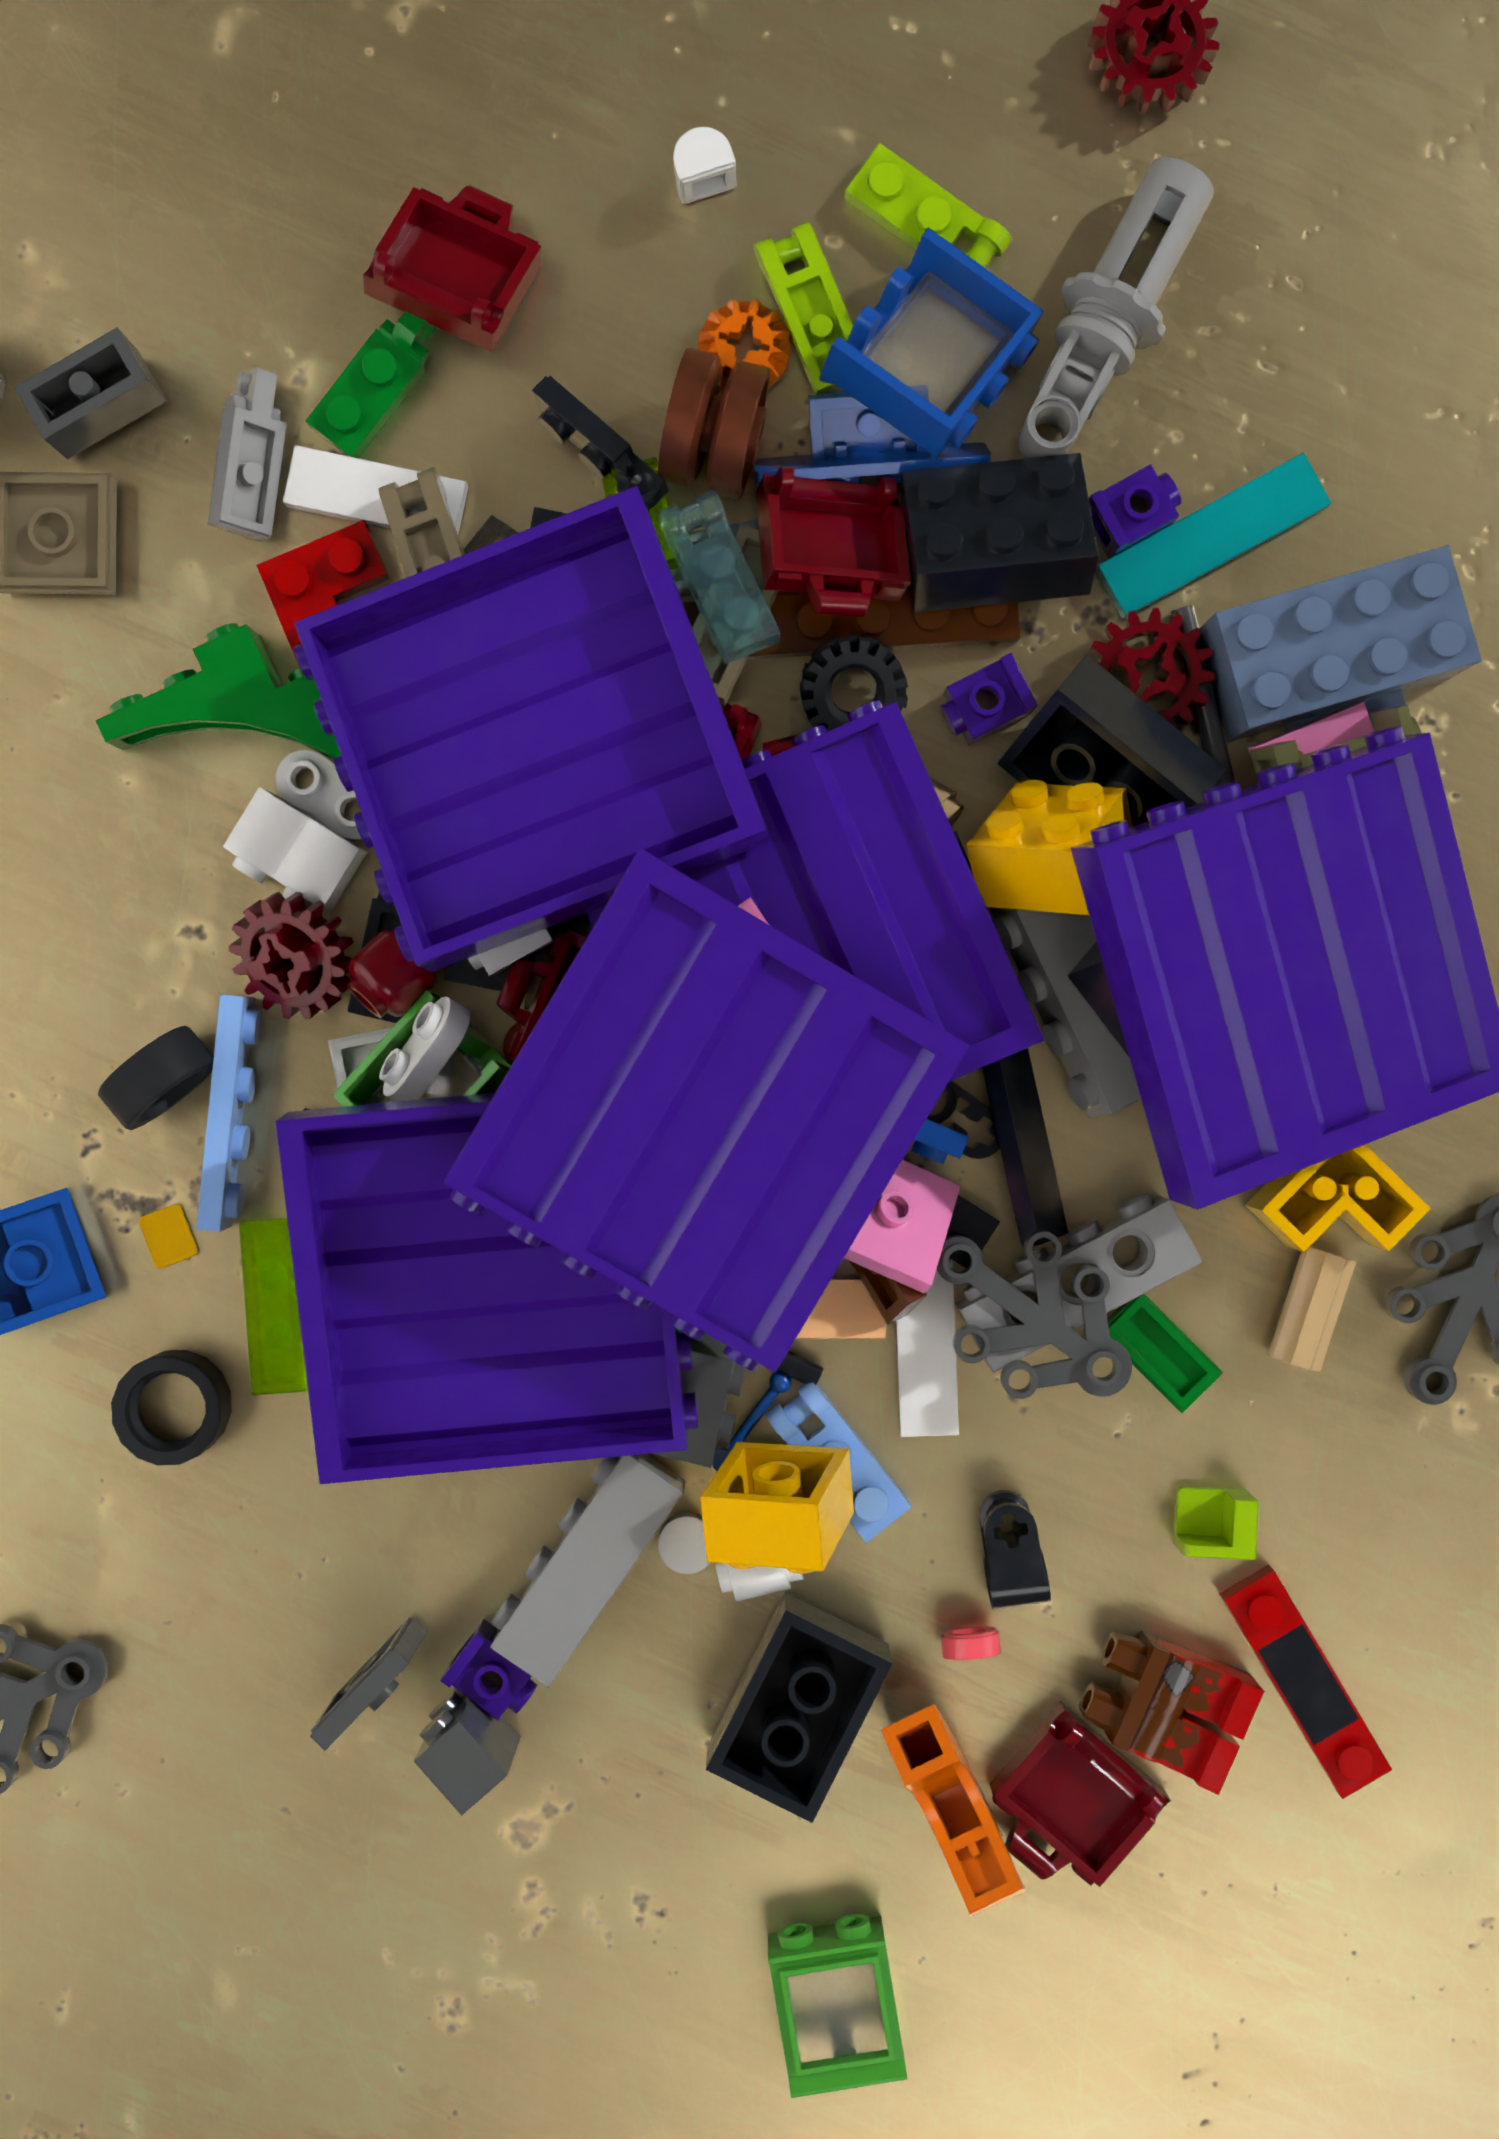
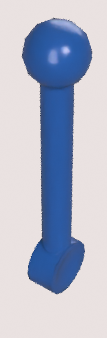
M779 1371L771 1375L769 1379L770 1387L732 1437L729 1448L721 1447L717 1449L712 1463L716 1471H718L736 1442L745 1441L778 1394L787 1392L792 1385L791 1377Z

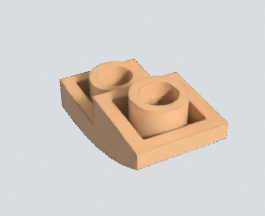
M831 1279L796 1339H886V1321L862 1280Z

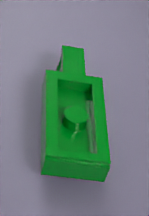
M406 311L397 320L396 325L387 319L379 327V330L375 329L305 420L307 425L346 456L359 459L425 374L424 364L428 360L430 353L424 348V345L437 330V327Z

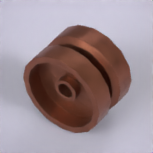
M690 347L685 350L674 381L659 452L658 474L666 482L688 487L698 478L705 455L709 453L706 480L710 493L740 500L752 463L754 464L762 440L767 415L765 405L771 368L740 361L731 369L723 395L721 396L719 393L722 379V364L719 355Z

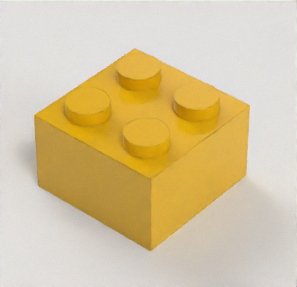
M1028 780L1016 783L966 844L973 878L986 907L1089 915L1071 848L1092 841L1090 830L1099 826L1127 820L1129 828L1133 827L1126 788L1102 787L1100 784L1093 782L1081 783L1075 786L1051 785L1041 780Z
M736 1442L700 1496L707 1562L729 1564L736 1569H750L756 1566L786 1568L788 1571L797 1574L824 1571L854 1514L849 1448Z

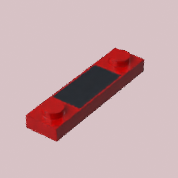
M1268 1564L1219 1593L1339 1796L1344 1799L1392 1771L1384 1754L1274 1569Z

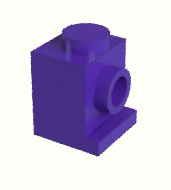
M1150 464L1107 489L1099 490L1090 495L1089 503L1095 536L1107 558L1110 559L1172 525L1177 520L1179 514L1175 507L1181 504V496L1169 474L1163 473L1157 476ZM1132 496H1140L1148 511L1145 513L1134 511L1130 506V498Z
M1012 653L1001 657L1000 660L947 686L943 693L946 703L940 705V710L953 736L957 737L963 734L968 746L1031 715L1038 704ZM981 690L991 691L997 699L996 707L989 710L982 709L976 702V694Z
M483 1619L448 1664L440 1681L449 1688L453 1685L498 1720L507 1708L517 1714L529 1700L538 1684L530 1679L531 1675L490 1648L498 1629ZM494 1671L501 1676L503 1684L497 1687L482 1674Z

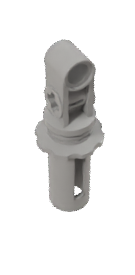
M1172 157L1155 159L1150 164L1094 272H1079L1077 277H1068L1061 288V296L1065 302L1064 307L1070 315L1061 320L1055 331V339L1060 348L1037 391L1038 396L1027 415L1018 437V449L1023 459L1068 454L1086 419L1090 420L1112 376L1123 375L1129 371L1135 359V349H1146L1148 346L1158 345L1162 340L1166 328L1162 323L1163 315L1156 305L1214 196V187L1209 178L1192 164ZM1153 217L1169 227L1135 289L1119 279ZM1050 424L1056 427L1061 433L1062 440L1050 442L1043 439L1038 434L1035 426Z

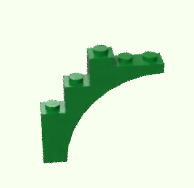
M236 623L227 624L214 629L206 635L205 639L207 642L193 649L202 671L196 673L195 670L191 669L178 672L163 681L164 689L145 698L141 694H136L120 699L109 707L111 714L96 720L105 742L121 750H126L166 735L216 729L259 732L298 742L332 759L341 755L334 734L328 736L318 720L314 702L320 700L321 697L315 680H308L301 668H298L289 674L290 682L283 685L261 636L247 624L241 627Z

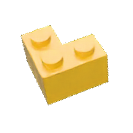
M1366 1144L1267 1182L1245 1204L1286 1246L1305 1252L1338 1217L1346 1222L1368 1245L1390 1251L1431 1209Z

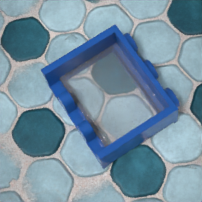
M928 227L922 235L907 269L904 270L898 266L890 276L880 301L875 308L872 309L866 305L854 322L847 342L838 337L832 344L819 380L835 384L931 453L930 460L935 463L949 443L957 449L964 443L979 419L973 414L977 407L982 404L987 409H990L1010 379L1004 375L1009 366L1012 365L1020 370L1040 341L1032 333L1044 310Z

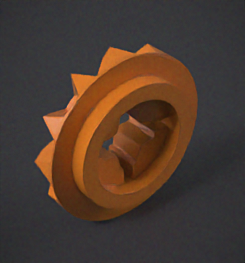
M732 298L727 305L717 311L711 310L702 330L699 331L698 350L719 355L722 364L721 389L723 390L725 389L731 369L737 365L735 346L727 343V341L730 339L739 340L743 331H746L747 325L751 326L753 343L760 346L761 349L759 351H749L746 359H742V361L771 368L769 387L780 379L787 368L791 352L790 333L781 320L778 311H772L762 305L757 298L751 302H738Z

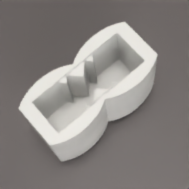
M261 787L256 791L223 848L236 855L232 866L260 883H263L268 875L286 886L282 893L285 899L295 892H301L305 907H310L320 900L324 903V909L329 911L333 910L368 853L282 798Z

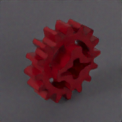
M1110 0V5L1101 4L1094 22L1097 26L1092 28L1088 47L1096 50L1093 52L1089 64L1090 71L1105 70L1099 86L1102 93L1116 87L1120 90L1117 101L1119 107L1125 106L1132 97L1139 100V113L1145 115L1151 101H1158L1163 112L1167 113L1171 111L1176 94L1186 103L1192 100L1197 84L1204 85L1213 68L1210 62L1214 61L1220 45L1219 42L1210 39L1213 37L1218 26L1217 18L1202 19V14L1208 0H1195L1193 2L1190 0ZM1159 33H1163L1157 47H1153L1149 55L1144 57L1146 47L1149 46L1150 42L1155 41ZM1119 54L1124 57L1125 64L1120 58Z
M1159 608L1152 609L1147 622H1140L1139 616L1134 610L1128 612L1126 628L1124 630L1110 622L1105 628V633L1110 643L1094 641L1090 649L1096 657L1101 659L1098 664L1109 673L1110 669L1113 670L1112 673L1121 677L1123 684L1136 695L1141 685L1139 683L1141 672L1134 668V666L1143 669L1149 661H1153L1157 652H1160L1161 658L1157 663L1159 668L1156 675L1164 681L1154 680L1149 687L1144 689L1139 698L1145 703L1159 698L1169 702L1173 700L1177 703L1157 713L1171 724L1174 718L1185 726L1191 723L1194 717L1188 705L1204 707L1209 698L1198 688L1200 685L1211 684L1215 680V673L1201 670V664L1212 657V649L1196 650L1194 646L1202 631L1199 628L1193 629L1187 634L1180 631L1183 615L1179 613L1171 619L1169 624L1162 623ZM1144 636L1156 637L1152 645L1137 650L1127 645L1123 647L1125 643L1135 638ZM1175 647L1185 659L1188 679L1186 678L1187 675L1177 671L1172 655Z
M275 892L265 900H259L243 911L245 917L232 927V930L240 938L229 945V952L241 956L242 962L233 968L234 974L247 975L251 981L244 990L246 994H254L257 991L264 995L262 1008L266 1011L276 1003L280 1004L283 1017L286 1019H290L299 1011L305 1019H311L321 1010L324 1012L328 1011L341 1000V995L348 990L347 984L351 981L347 974L349 973L348 964L352 958L345 956L344 950L354 943L352 937H339L335 930L340 926L341 918L337 916L327 921L322 916L324 903L320 900L310 907H305L301 892H295L287 899L280 892Z

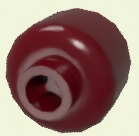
M392 930L379 932L348 964V971L352 979L347 984L348 989L363 1006L378 1018H382L386 1013L394 1017L404 1016L426 990L430 991L437 983L435 971H427L416 966L414 960L408 962L399 948L395 931Z

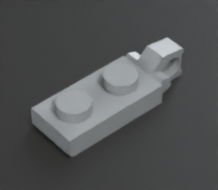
M254 367L253 369L239 372L235 394L228 395L225 408H223L208 526L261 541L268 540L272 536L287 423L280 421V410L273 408L278 375Z

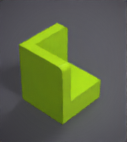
M1179 1486L1176 1489L1173 1543L1187 1557L1256 1560L1259 1501L1246 1489Z

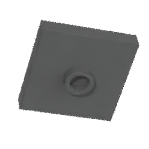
M414 1617L412 1619L408 1618L333 1696L311 1729L312 1734L310 1735L324 1751L368 1706L375 1711L397 1688L399 1683L395 1678L410 1663L428 1632Z

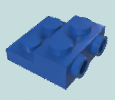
M68 1188L0 1210V1335L106 1298Z

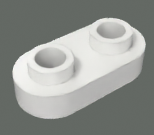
M298 750L287 755L278 766L276 772V786L282 798L339 836L350 841L362 842L355 820L349 821L345 816L346 805L353 800H357L354 790L348 792L344 788L336 771L335 764L321 754L311 750ZM303 769H311L314 774L312 785L306 789H299L296 785L297 774Z
M442 997L435 1004L433 1002L425 1004L414 1021L413 1034L401 1050L395 1048L390 1052L381 1067L379 1078L384 1082L383 1094L396 1102L419 1100L462 1041L469 1025L470 1010L449 997Z

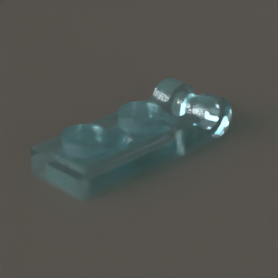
M710 490L696 496V503L679 509L676 505H672L659 510L657 513L664 537L724 664L779 643L781 632L730 528L723 505L715 490ZM705 526L710 538L693 545L688 532Z

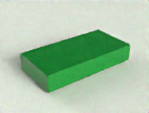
M1145 1294L1118 1307L1107 1318L1110 1338L1118 1341L1126 1348L1131 1357L1132 1365L1181 1413L1223 1374Z

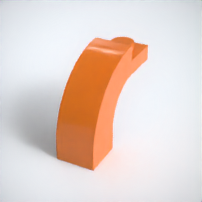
M935 1704L881 1729L904 1786L914 1795L925 1814L969 1914L975 1916L1025 1892L1026 1889L1002 1839L1003 1835L950 1727Z

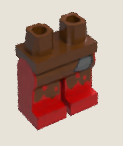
M1143 1630L1139 1639L1111 1632L1102 1651L1101 1661L1105 1667L1123 1675L1115 1692L1091 1682L1086 1687L1079 1703L1081 1714L1094 1725L1103 1729L1112 1745L1126 1751L1130 1750L1144 1759L1160 1763L1194 1779L1198 1786L1219 1795L1240 1748L1232 1735L1242 1740L1244 1739L1265 1691L1248 1672L1176 1644L1160 1640L1157 1636Z

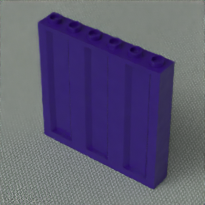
M638 486L294 623L301 644L294 646L297 661L305 677L308 680H315L321 697L320 700L314 702L318 720L328 736L334 734L341 753L340 756L334 758L336 771L344 788L348 792L353 790L355 792L361 812L354 814L357 830L366 847H374L381 865L380 869L374 871L378 889L388 905L393 903L402 924L395 927V936L399 948L408 962L414 960L416 966L434 972L605 906L640 848L681 873L688 874L772 841Z
M879 700L867 703L847 715L849 723L828 732L824 725L811 728L795 736L792 739L794 747L771 756L769 750H764L742 759L772 841L685 874L686 876L737 906L751 897L770 926L969 1044V1049L950 1081L1044 1041V1037L897 702L885 707L882 706ZM605 906L587 912L592 927Z
M1402 726L1375 731L1364 736L1366 746L1350 751L1349 745L1343 744L1317 751L1311 754L1312 765L1296 770L1294 763H1287L1256 773L1259 783L1243 789L1240 788L1239 782H1231L1207 789L1202 792L1204 802L1185 808L1184 801H1176L1154 807L1146 811L1147 822L1130 828L1127 820L1099 826L1090 830L1092 841L1071 848L1169 1200L1198 1210L1499 1092V1009L1430 732L1404 735Z
M640 848L456 1158L443 1184L454 1189L450 1198L468 1211L483 1216L486 1209H489L508 1220L509 1222L505 1229L519 1240L533 1247H538L543 1240L564 1252L560 1259L561 1262L575 1272L590 1279H593L596 1272H599L617 1282L618 1286L615 1292L633 1305L647 1310L650 1304L653 1303L673 1314L669 1320L670 1324L684 1334L699 1341L703 1339L705 1334H708L727 1346L723 1353L740 1366L755 1372L760 1364L776 1373L970 1045Z
M495 1093L287 1112L275 1121L319 1484L687 1450L688 1430L698 1429L696 1393H684L682 1371L693 1370L690 1336L686 1334H678V1329L670 1324L669 1320L673 1314L653 1303L650 1304L647 1310L633 1305L615 1292L618 1286L617 1282L599 1272H596L593 1279L575 1272L561 1262L560 1259L564 1252L543 1240L538 1247H533L510 1234L505 1229L509 1221L489 1209H486L483 1216L477 1215L461 1207L450 1198L454 1189L443 1184Z

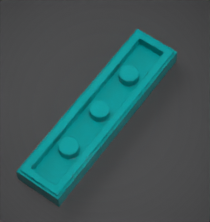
M1303 452L1100 563L1096 567V572L1120 617L1124 620L1128 612L1134 610L1137 613L1320 513L1332 503Z

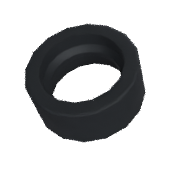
M187 1026L175 1028L158 1037L121 1064L100 1086L98 1096L125 1129L134 1130L169 1110L199 1086L212 1072L214 1056L191 1028Z
M188 1350L163 1351L134 1365L118 1382L111 1401L112 1425L121 1444L136 1458L157 1466L180 1465L200 1456L225 1432L232 1413L231 1390L222 1371L207 1357ZM177 1373L188 1377L199 1387L205 1400L206 1414L201 1427L192 1436L181 1441H166L156 1437L145 1426L139 1413V1399L143 1388L153 1378L161 1374Z

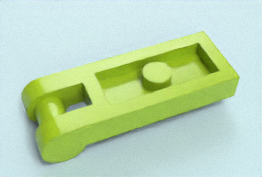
M881 143L877 145L845 190L844 200L915 251L928 227L952 245H955L961 235H964L974 244L968 252L963 253L986 268L993 256L1000 257L1012 241L1010 233L1000 223L979 215Z
M807 221L791 228L792 235L776 242H773L769 237L755 243L753 247L759 267L767 279L814 394H827L839 389V387L835 384L822 382L819 380L832 344L838 337L847 342L853 324L814 230ZM800 258L806 268L787 275L784 265Z

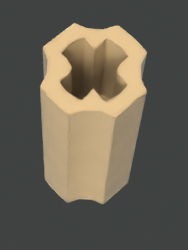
M1311 1246L1305 1252L1301 1251L1268 1352L1269 1356L1288 1364L1320 1373L1356 1261Z

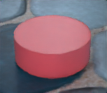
M961 1627L944 1631V1634L941 1635L942 1654L945 1659L974 1660L1001 1654L999 1631L994 1627Z

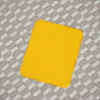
M173 1204L140 1217L138 1223L156 1268L162 1269L197 1255L198 1248L181 1205Z

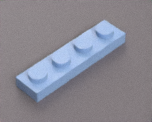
M220 994L196 1230L221 1232L232 1227V1218L239 1219L243 1209L244 1185L236 1183L238 1160H246L250 1145L249 1126L242 1125L244 1102H252L256 1086L255 1068L248 1067L250 1044H258L262 1028L261 1010L254 1009L255 998Z

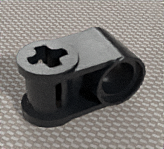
M999 1490L991 1493L983 1500L979 1508V1523L985 1558H983L985 1578L992 1610L996 1611L1051 1602L1048 1574L1040 1548L1037 1525L1027 1502L1020 1494L1011 1490ZM1013 1514L1015 1520L1012 1521V1530L1002 1532L1000 1526L1003 1525V1516Z

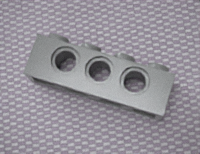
M1144 1193L1120 1205L1117 1209L1121 1216L1100 1226L1097 1220H1093L1070 1231L1066 1235L1069 1243L1062 1246L1061 1257L1056 1262L1059 1283L1063 1270L1070 1264L1083 1263L1098 1267L1107 1274L1110 1281V1290L1104 1298L1106 1313L1203 1263L1171 1200L1161 1196L1152 1199L1149 1193ZM1133 1235L1138 1240L1140 1246L1138 1257L1129 1265L1119 1266L1113 1258V1247L1120 1238ZM1045 1247L1032 1251L1037 1259H1046L1051 1255V1253L1048 1254ZM1024 1255L1014 1262L1017 1271L1003 1277V1279L1020 1291L1028 1290L1036 1295L1032 1262ZM1095 1273L1088 1274V1281L1081 1291L1087 1295L1096 1293L1101 1283L1099 1276ZM1060 1283L1065 1324L1072 1330H1076L1084 1326L1082 1301L1075 1293L1063 1291ZM971 1284L962 1290L965 1298L955 1303L966 1325H975L985 1329L1023 1323L1018 1319L1010 1317L1008 1311ZM971 1334L980 1350L982 1338L977 1334ZM1046 1345L989 1353L985 1361L994 1373L1004 1368L1009 1362L1019 1360Z

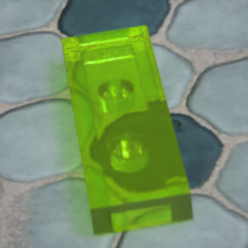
M287 1217L239 1222L251 1396L308 1392Z

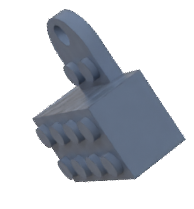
M1449 545L1219 611L1199 628L1202 631L1201 639L1204 649H1212L1213 652L1212 657L1207 660L1209 671L1215 673V680L1212 682L1228 743L1284 727L1286 732L1355 702L1365 703L1373 726L1371 712L1406 705L1402 692L1452 678L1482 662Z

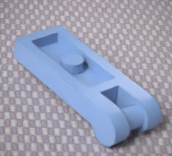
M813 1382L803 1384L797 1389L800 1394L785 1407L778 1404L765 1415L775 1431L788 1445L849 1448L854 1514L849 1522L867 1543L912 1508L911 1503L817 1384L815 1386ZM815 1413L823 1422V1425L807 1437L798 1425Z

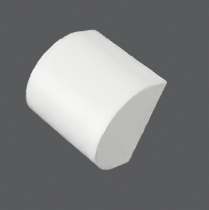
M696 127L687 131L679 138L674 148L673 160L676 188L682 204L692 203L734 189L737 186L736 160L729 141L721 132L710 127Z

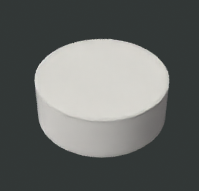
M678 1513L669 1518L660 1531L658 1540L659 1555L664 1564L674 1572L694 1574L702 1571L710 1564L706 1558L703 1519L697 1513Z

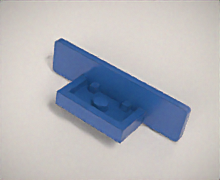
M925 386L910 387L928 400V391ZM848 393L808 395L811 455L757 458L754 463L755 482L759 484L764 474L776 475L779 467L783 466L793 467L794 477L825 479L828 481L859 484L860 476L883 475L884 477L895 478L896 483H902V471L991 462V452L983 442L963 443L958 449L949 444L934 463L930 460L931 453Z

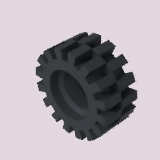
M847 633L846 638L837 639V636L827 640V645L821 649L818 646L811 653V660L809 663H805L802 670L803 677L802 682H800V695L803 709L813 728L824 725L828 732L849 723L847 715L850 712L840 709L833 702L830 693L835 677L840 672L849 668H860L873 676L876 682V694L873 701H881L883 707L897 702L900 711L907 706L906 688H908V684L899 660H897L892 650L886 645L883 646L876 638L867 635L866 638L858 637L857 633Z

